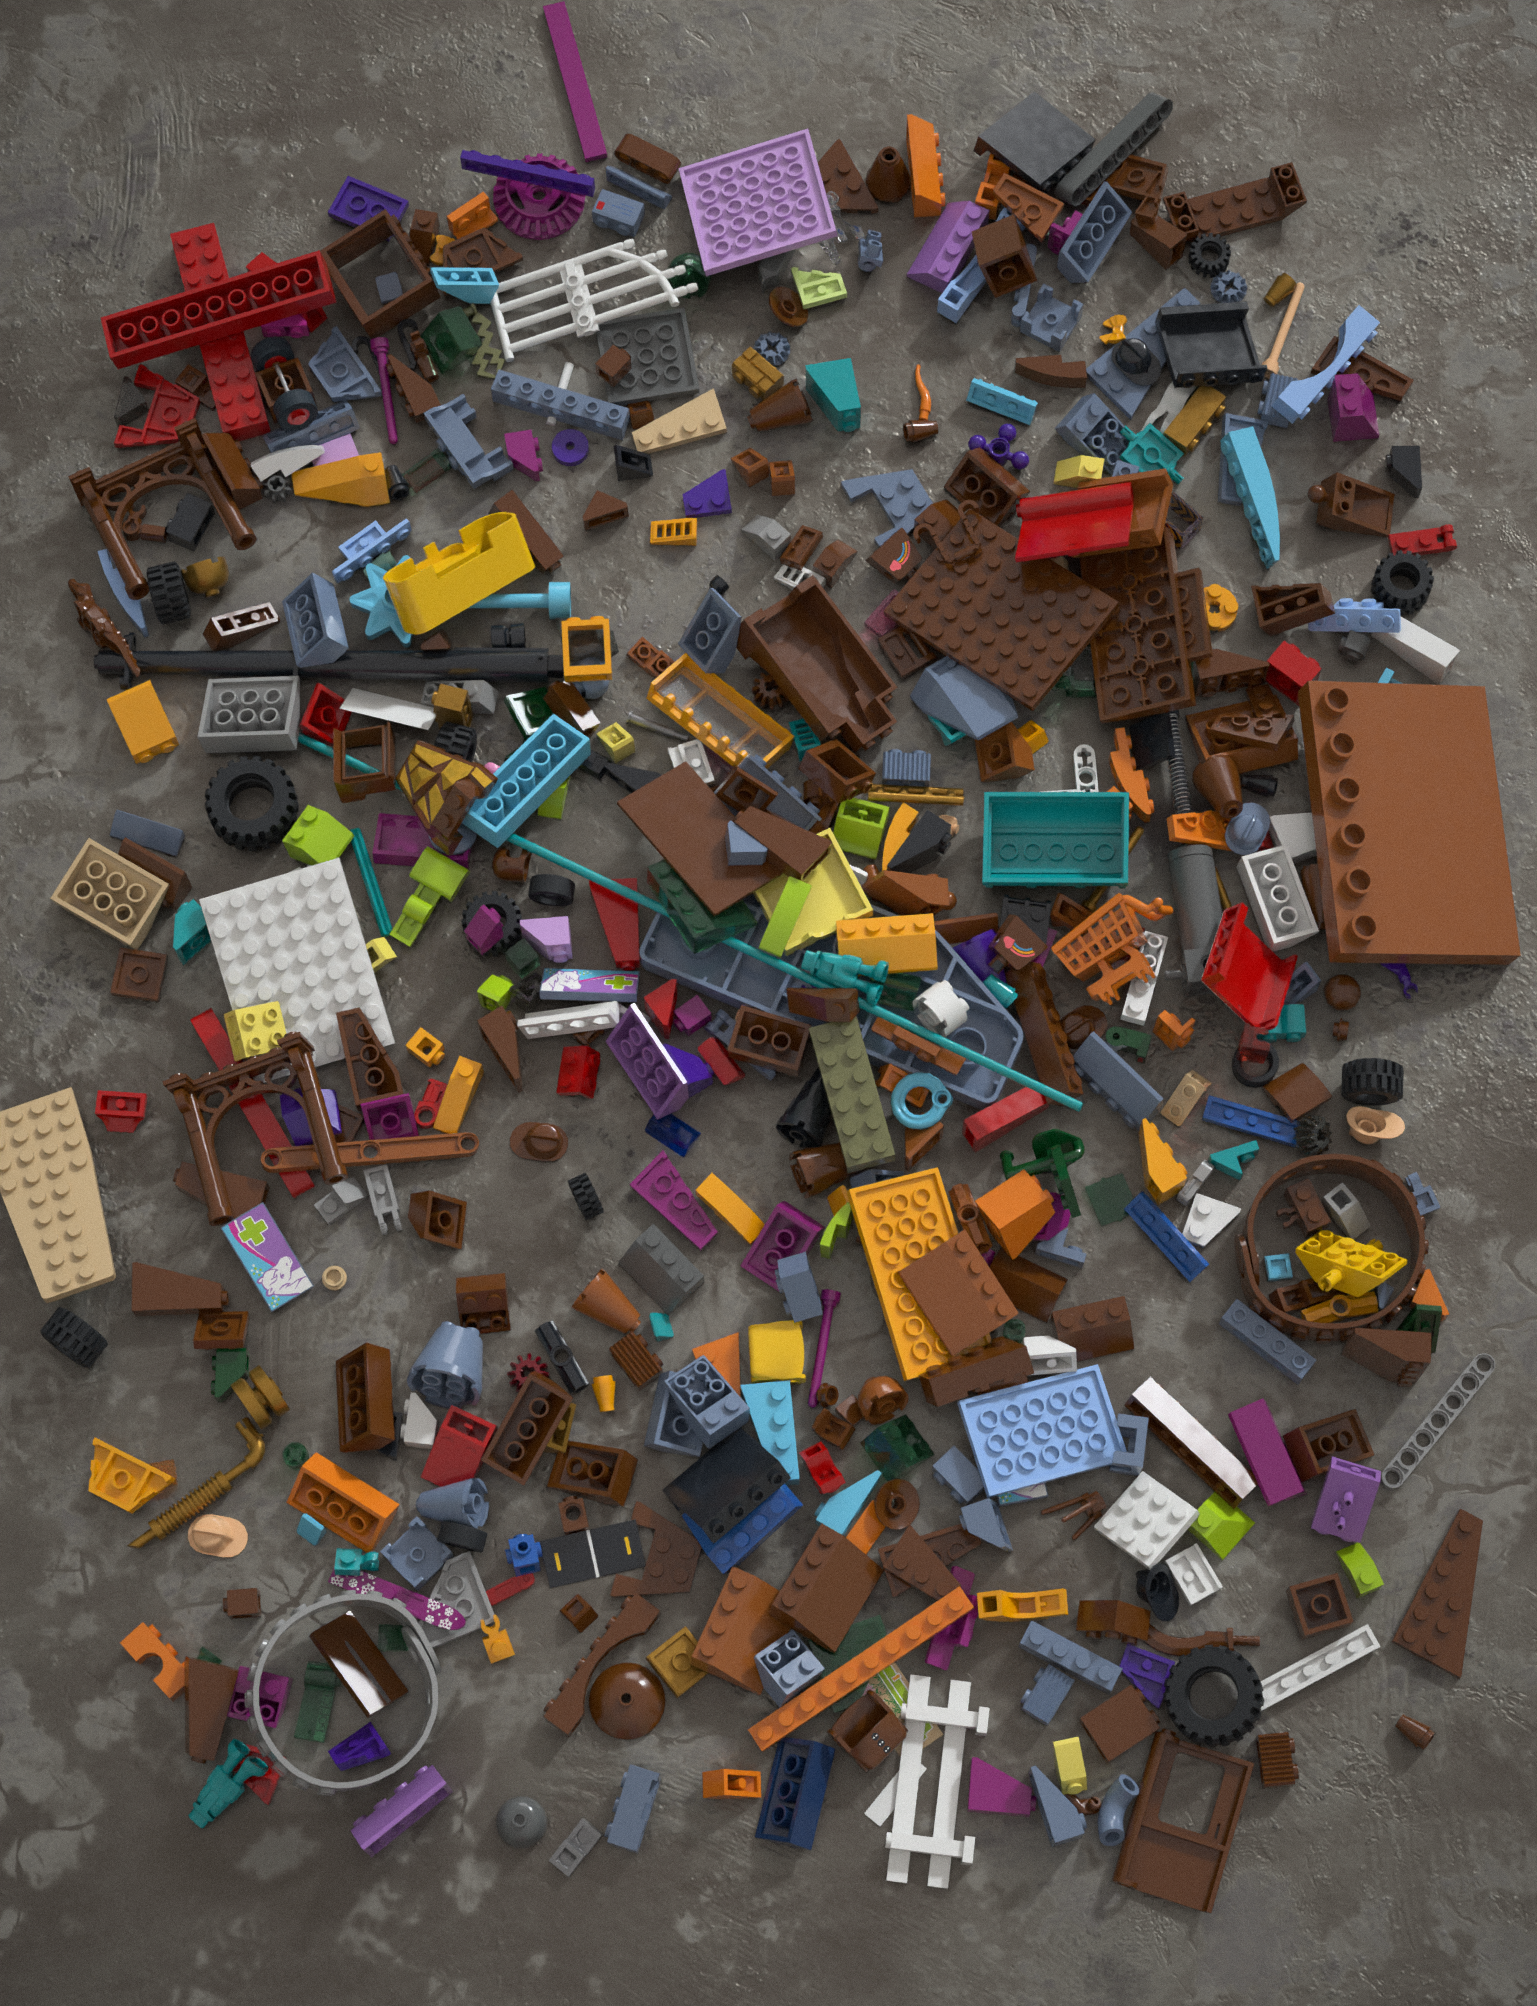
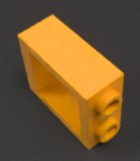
M593 616L590 620H581L578 617L567 618V621H561L565 682L612 680L609 618L604 619L603 616ZM603 629L605 664L570 666L568 631Z

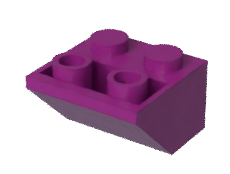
M239 1666L238 1677L227 1713L228 1717L247 1721L248 1717H250L249 1708H245L244 1703L245 1692L250 1690L251 1681H247L250 1667ZM262 1671L259 1685V1706L264 1726L277 1728L288 1701L293 1678Z

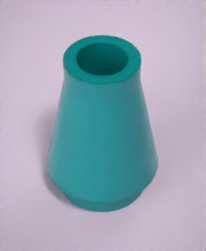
M990 974L983 981V984L1005 1009L1018 996L1015 988L996 978L993 974Z

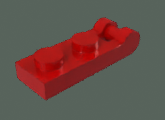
M1451 524L1438 528L1389 534L1388 536L1390 551L1394 555L1402 550L1403 554H1406L1407 551H1412L1411 555L1416 556V554L1427 555L1457 549L1456 540L1452 536L1454 529ZM1443 537L1444 542L1438 543L1437 538Z

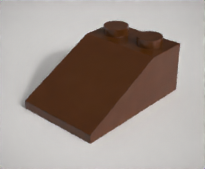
M500 1006L477 1020L482 1038L517 1092L520 1093L523 1091L519 1044L516 1033L519 1029L510 1010L506 1012L503 1006Z
M1356 1409L1300 1426L1283 1435L1301 1482L1327 1474L1332 1457L1357 1463L1375 1455Z
M568 1440L566 1452L557 1453L547 1487L596 1502L624 1507L638 1459L624 1449Z

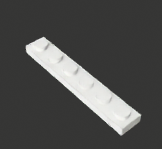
M1367 1624L1261 1681L1264 1706L1261 1707V1711L1380 1648L1369 1625ZM1236 1694V1695L1234 1696V1698L1236 1699V1701H1237V1699H1238V1694Z

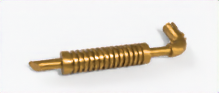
M248 1417L241 1419L246 1425V1429L240 1421L235 1425V1428L248 1443L246 1446L250 1452L244 1456L245 1459L224 1475L219 1470L214 1474V1478L211 1476V1480H205L207 1483L202 1482L203 1486L200 1487L198 1485L199 1489L196 1490L194 1488L193 1493L190 1491L189 1496L186 1494L185 1499L182 1497L181 1502L178 1500L177 1505L175 1503L172 1504L173 1508L170 1506L168 1507L170 1510H164V1514L161 1512L160 1517L157 1515L156 1520L153 1518L148 1522L151 1528L128 1544L127 1547L141 1548L156 1536L160 1541L167 1537V1533L170 1535L171 1530L174 1532L175 1527L178 1529L179 1524L182 1526L183 1521L186 1523L187 1518L191 1519V1515L196 1516L195 1512L200 1513L199 1509L204 1510V1506L208 1507V1503L211 1505V1501L214 1500L215 1502L216 1497L220 1498V1494L224 1495V1491H230L233 1488L230 1484L231 1481L250 1467L252 1469L255 1468L262 1461L265 1454V1443L262 1439L264 1435L262 1433L259 1434Z

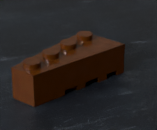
M1004 1336L993 1338L990 1341L991 1343L985 1346L971 1348L967 1354L950 1357L948 1362L942 1365L928 1367L926 1372L919 1374L926 1402L939 1407L968 1397V1391L982 1392L988 1390L991 1383L1014 1381V1375L1023 1372L1025 1376L1034 1374L1027 1346Z

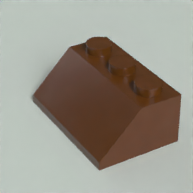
M230 433L202 434L206 450L238 509L240 510L263 499L261 490L264 487L258 476L253 477L251 473L253 469L249 459L242 457L241 453L244 451L238 439L233 440Z
M980 447L967 451L944 485V488L961 503L966 500L975 501L980 509V512L977 513L998 527L1016 512V504H1020V499L1026 498L1030 493V490Z
M125 837L123 839L118 855L168 883L170 886L161 906L166 909L171 907L177 911L192 889L186 872Z
M741 1005L728 1046V1057L798 1077L809 1040V1028L812 1025Z
M1125 1296L1057 1310L1051 1313L1050 1320L1055 1339L1076 1348L1077 1362L1135 1349Z

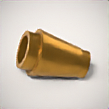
M1283 273L1281 276L1278 275L1263 299L1269 306L1274 307L1293 293L1297 284L1286 273Z

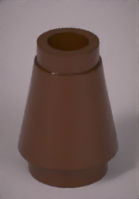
M909 420L908 423L903 424V435L906 442L911 441L914 443L938 434V424L936 421Z
M1404 1714L1395 1725L1416 1748L1420 1747L1423 1750L1429 1745L1435 1735L1430 1726Z

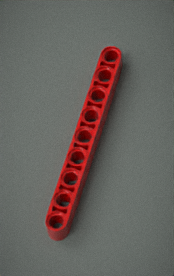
M212 1008L190 1019L219 1071L223 1070V1067L226 1065H237L243 1062L242 1060H234L230 1039ZM239 1082L228 1086L231 1092L238 1086ZM262 1094L248 1097L238 1103L265 1150L292 1147ZM269 1155L272 1163L276 1166L279 1158L275 1155ZM306 1170L279 1173L293 1199L315 1187Z

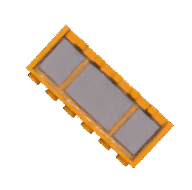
M687 653L683 654L650 684L646 699L732 766L734 764L738 766L749 753L753 757L756 754L759 755L767 763L765 768L768 769L785 752L790 750L795 736L789 730L779 725L750 700L739 694L732 686L721 680L715 673H705Z

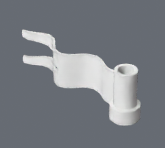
M1172 381L1165 391L1160 404L1150 414L1141 431L1149 423L1153 424L1157 418L1168 412L1160 430L1163 434L1182 410L1196 387L1174 388Z

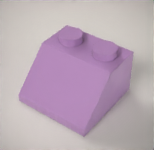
M568 916L520 920L523 940L547 960L562 963L568 959H573Z

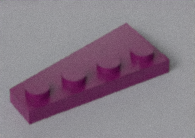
M664 1150L629 1184L640 1197L700 1251L718 1234V1231L698 1204Z

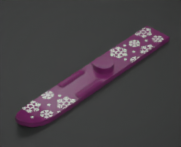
M333 1569L328 1583L345 1590H356V1594L377 1591L383 1593L382 1597L393 1600V1598H396L407 1605L406 1609L415 1618L439 1628L459 1630L466 1625L464 1616L454 1608L361 1571L360 1576L335 1575Z

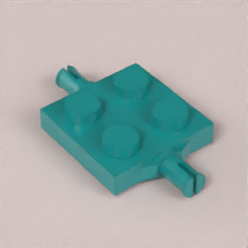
M1151 423L1137 434L1132 432L1126 425L1119 432L1130 441L1126 450L1119 456L1123 462L1139 466V472L1166 468L1170 478L1177 485L1184 479L1174 469L1177 461L1184 453Z

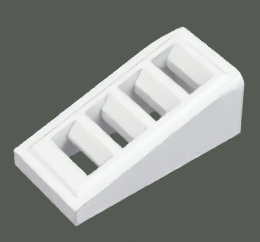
M782 565L774 577V580L791 590L801 582L803 577L807 579L814 575L822 587L826 584V578L804 567L800 571ZM787 569H791L792 571L788 577H783ZM798 573L799 576L797 577L795 582L792 581L794 575Z

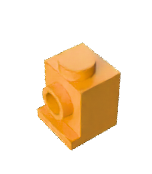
M421 1027L405 1045L409 1054L415 1056L429 1068L433 1063L438 1065L445 1056L443 1053L445 1050L443 1043ZM425 1049H432L428 1055L424 1054Z

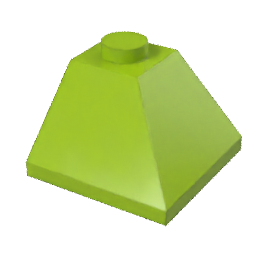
M1214 1492L1199 1507L1198 1512L1200 1515L1187 1530L1223 1560L1255 1522L1238 1507L1233 1509Z

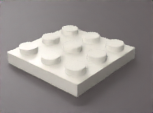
M1142 1471L1095 1524L1094 1528L1098 1533L1151 1570L1192 1525L1200 1513L1193 1506Z

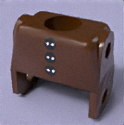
M870 1689L866 1692L867 1694L852 1703L839 1716L832 1728L827 1731L835 1743L866 1773L869 1770L875 1769L906 1738V1733L908 1732V1729L895 1716L889 1706Z

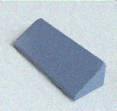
M606 167L607 181L662 209H665L671 201L672 196L617 167Z
M120 810L115 812L110 832L111 837L120 840L126 837L142 847L177 857L185 838L184 832L180 829Z

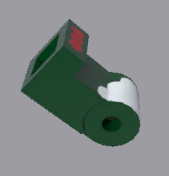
M1114 1026L1108 1029L1105 1043L1115 1052L1124 1051L1135 1054V1061L1145 1064L1152 1035Z

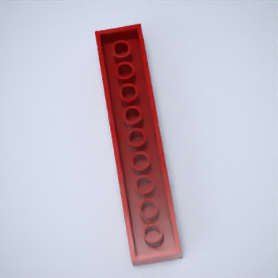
M214 223L170 234L185 291L229 278ZM244 331L200 344L223 433H230L233 440L238 439V441L271 432Z
M320 250L101 317V323L109 357L117 369H122L336 303L327 263Z

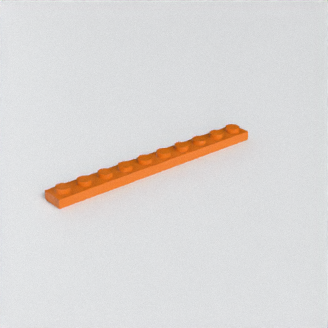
M957 1587L749 1728L748 1731L761 1751L764 1752L974 1609L973 1605L961 1587Z

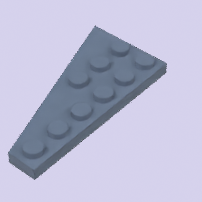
M1184 288L1162 307L1200 305V302ZM1158 309L1125 337L1126 339L1136 338L1143 341L1159 360L1162 370L1167 361L1155 324L1159 312ZM1114 345L1086 368L1087 377L1132 420L1135 411L1144 400L1151 385L1142 386L1135 384L1116 367L1111 356Z

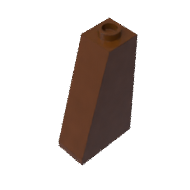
M513 490L494 502L488 514L498 512L516 514L535 567L542 574L547 571L552 573L562 565L560 561L564 555Z
M749 806L744 812L740 811L733 819L736 825L768 848L766 860L788 877L791 876L804 881L830 854L832 847L830 840L752 806Z
M182 1162L180 1168L175 1170L173 1182H176L175 1185L180 1192L207 1207L196 1165ZM221 1171L233 1219L262 1202L266 1203L270 1189L267 1181Z
M132 1262V1312L135 1316L224 1312V1306H228V1291H225L221 1283L139 1262Z
M186 1656L184 1661L185 1752L192 1756V1761L206 1764L207 1760H215L239 1670Z

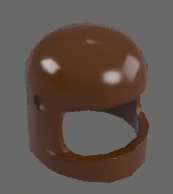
M509 846L499 848L495 852L492 861L494 875L503 881L525 883L532 853L522 849L520 857L511 858Z

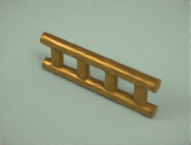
M873 784L868 792V801L963 806L964 796L963 788Z

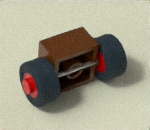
M274 336L261 340L253 347L251 360L256 369L255 376L274 424L279 423L283 429L290 431L303 429L316 419L318 407L298 357L295 358L291 346L286 339Z

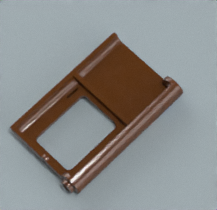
M1162 1728L1161 1732H1155L1140 1782L1139 1794L1135 1799L1112 1882L1198 1911L1212 1913L1254 1763L1182 1741L1176 1737V1732ZM1178 1753L1203 1759L1225 1768L1224 1777L1206 1834H1199L1158 1819L1174 1759Z

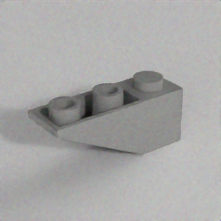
M484 680L426 681L421 704L434 706L431 704L433 693L438 691L440 684L468 690L473 714H494L499 692Z

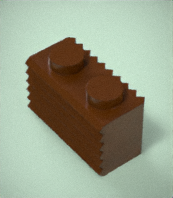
M631 1331L611 1346L609 1353L638 1391H641L657 1379L659 1374L663 1373L661 1366L664 1364L656 1353L651 1355L646 1347L649 1345L641 1334L636 1336Z
M1288 1732L1257 1735L1256 1745L1262 1789L1295 1785V1780L1299 1779L1297 1764L1292 1763V1754L1295 1753L1294 1738H1289Z

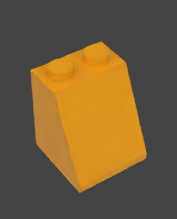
M150 680L106 699L136 764L149 762L154 756L161 753H169L176 746H179L175 733Z

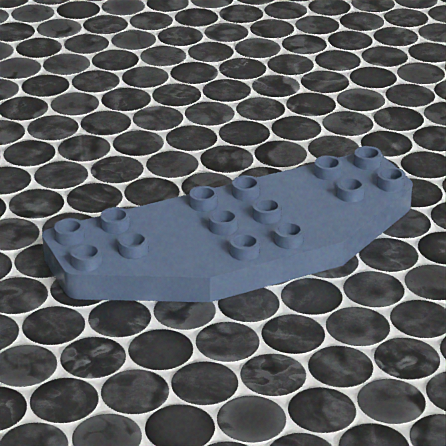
M686 884L671 887L661 902L759 949L769 924L760 903L756 900L753 893L716 916L712 915ZM870 904L873 908V916L869 918L898 916ZM656 913L640 947L641 965L645 970L668 980L677 979V983L738 1009L743 1005L812 1025L811 1027L829 1023L789 1012L786 989L801 988L802 984L806 988H812L810 984L667 916ZM935 931L938 970L887 974L884 983L868 976H858V979L883 985V991L876 1004L877 1006L922 1027L924 1025L917 1017L920 1011L918 1007L913 1008V1000L936 982L941 983L946 980L952 986L956 996L959 999H964L969 1006V1010L966 1012L967 1021L946 1038L1013 1069L1022 1047V1028L939 932ZM836 933L825 939H820L801 950L798 949L788 956H785L783 952L781 958L764 950L761 951L801 969L807 950L815 953L821 951L838 954ZM857 990L858 997L866 1000V994ZM859 1008L860 1012L856 1016L870 1064L877 1067L892 1064L908 1074L916 1072L930 1073L940 1079L954 1099L980 1110L999 1101L1008 1078L966 1059L956 1076L930 1062H924L912 1052L901 1050L893 1042L872 1032L871 1028L878 1016Z

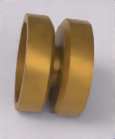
M258 1365L249 1372V1378L255 1385L253 1389L242 1378L230 1386L260 1429L263 1430L272 1423V1418L265 1408L270 1406L275 1415L279 1417L290 1411V1408L282 1398L283 1394L271 1377L268 1378L260 1365Z

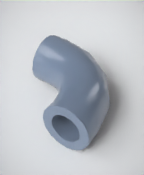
M1124 1774L1120 1775L1107 1790L1099 1810L1097 1820L1098 1835L1101 1843L1106 1846H1115L1124 1840V1814L1128 1805L1139 1794V1788L1135 1781Z

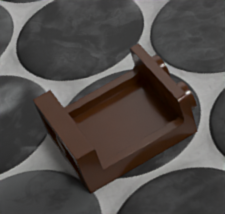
M1132 1685L1079 1719V1723L1106 1764H1109L1119 1755L1160 1729L1158 1726L1160 1723L1158 1716L1153 1710L1148 1711L1143 1703L1146 1701L1144 1695L1138 1688L1134 1690Z

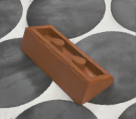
M997 913L934 921L935 931L939 932L948 944L966 942L991 929H994L995 933L999 930Z

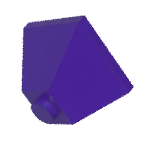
M663 1044V1047L687 1081L689 1098L713 1084L712 1075H714V1072L707 1062L703 1064L699 1057L668 1044Z
M300 1088L294 1090L301 1097H303ZM321 1089L334 1135L342 1133L336 1091ZM279 1095L282 1117L295 1146L313 1144L302 1106L295 1099L287 1095Z

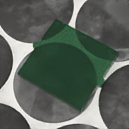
M1123 1173L1107 1179L1103 1177L1101 1181L1085 1187L1101 1227L1115 1221L1121 1222L1123 1218L1130 1216L1124 1208L1134 1198Z

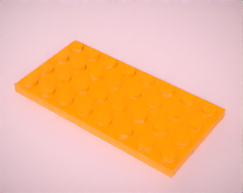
M938 1167L846 1191L904 1381L919 1378V1374L926 1372L928 1367L942 1365L948 1362V1359L951 1357L898 1275L899 1271L958 1234ZM990 1333L954 1356H962L969 1353V1350L975 1346H985L991 1343Z

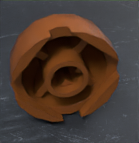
M871 1377L865 1381L858 1394V1408L866 1421L869 1420L873 1425L882 1424L893 1419L895 1415L892 1413L898 1408L902 1411L906 1407L909 1395L902 1385L892 1377Z

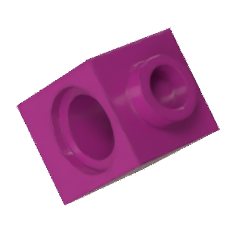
M698 995L674 1010V1025L680 1032L684 1031L688 1037L712 1021L711 1012Z

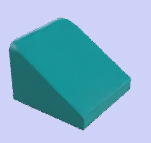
M650 1313L649 1319L655 1341L660 1342L673 1338L674 1333L669 1316L664 1313Z

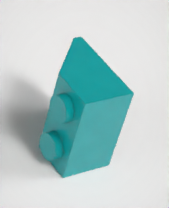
M194 899L189 903L182 904L177 911L178 913L175 914L173 948L183 966L211 942L202 907Z

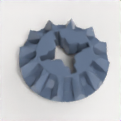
M1228 270L1222 273L1220 271L1216 277H1213L1211 293L1218 302H1240L1245 297L1247 292L1246 280L1240 276L1239 272L1233 273ZM1233 282V289L1230 288L1225 292V286Z
M769 331L767 334H761L757 341H755L754 350L771 365L777 366L785 362L789 357L790 345L787 337L784 338L780 332L776 334ZM768 344L772 346L777 345L776 352L773 350L767 351Z

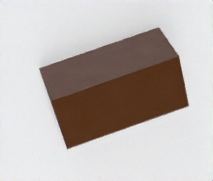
M1000 1248L990 1266L991 1271L1017 1310L1042 1322H1048L1068 1281L1067 1278L1020 1256L1012 1260L1003 1248Z

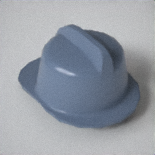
M1244 803L1242 812L1238 816L1231 818L1226 828L1225 841L1229 849L1240 855H1249L1256 852L1269 830L1270 818L1267 811L1259 804Z

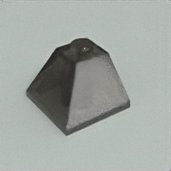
M557 617L555 622L562 644L561 621H567V618ZM603 629L568 631L570 662H576L588 657H595L601 662L605 661ZM610 630L612 658L619 650L614 632Z

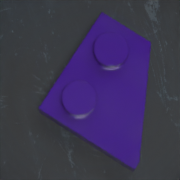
M725 469L720 470L683 494L686 518H700L732 513Z
M1127 1644L1119 1667L1123 1668L1121 1672L1142 1692L1144 1697L1156 1709H1159L1163 1693H1165L1166 1689L1164 1686L1165 1679L1169 1678V1670L1172 1665H1175V1661Z
M371 1722L328 1751L340 1771L384 1758L391 1754Z

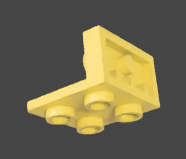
M278 1001L236 1009L224 1014L235 1061L268 1053L273 1048H281L277 1040L283 1038L287 1033Z

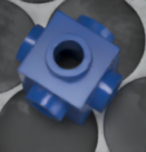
M519 1534L514 1536L513 1539H509L510 1549H505L508 1564H513L516 1577L539 1572L540 1564L538 1558L543 1557L540 1542L535 1543L533 1534Z

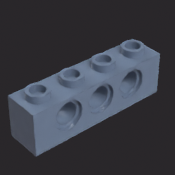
M1238 1299L1234 1301L1219 1322V1325L1297 1385H1299L1316 1362L1315 1358Z

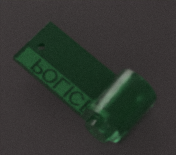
M308 1661L304 1676L305 1690L294 1734L296 1739L325 1743L337 1686L341 1687L342 1682L329 1664Z

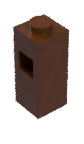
M555 681L548 687L549 691L543 698L552 712L585 736H592L600 725V721L574 684L565 681Z

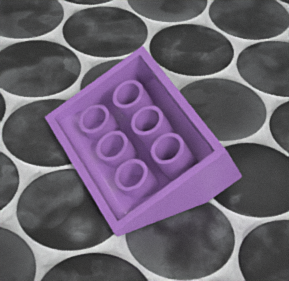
M631 1004L607 1038L606 1043L656 1118L660 1119L680 1110L689 1098L687 1081L636 1005Z
M433 1765L429 1768L424 1766L414 1774L416 1778L409 1784L406 1782L402 1783L394 1790L395 1795L388 1801L386 1798L382 1799L373 1807L375 1811L368 1817L363 1815L353 1823L354 1828L350 1831L360 1847L369 1856L373 1857L453 1792Z

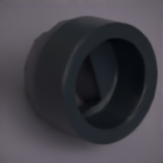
M716 575L710 581L709 589L714 588L722 595L729 589V586L719 575Z

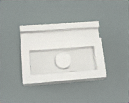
M696 739L674 748H668L673 768L686 761L708 786L715 784L700 740Z
M1197 1543L1164 1562L1190 1606L1223 1587Z

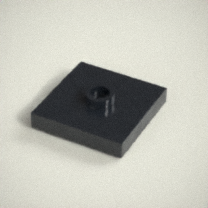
M1170 712L1153 715L1129 726L1136 771L1146 770L1176 756Z

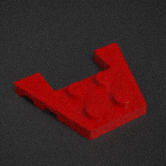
M139 364L134 385L154 390L155 394L143 430L119 425L114 445L117 448L177 443L179 439L174 427L196 418L200 399L182 387L165 380L158 373L151 372L146 366Z

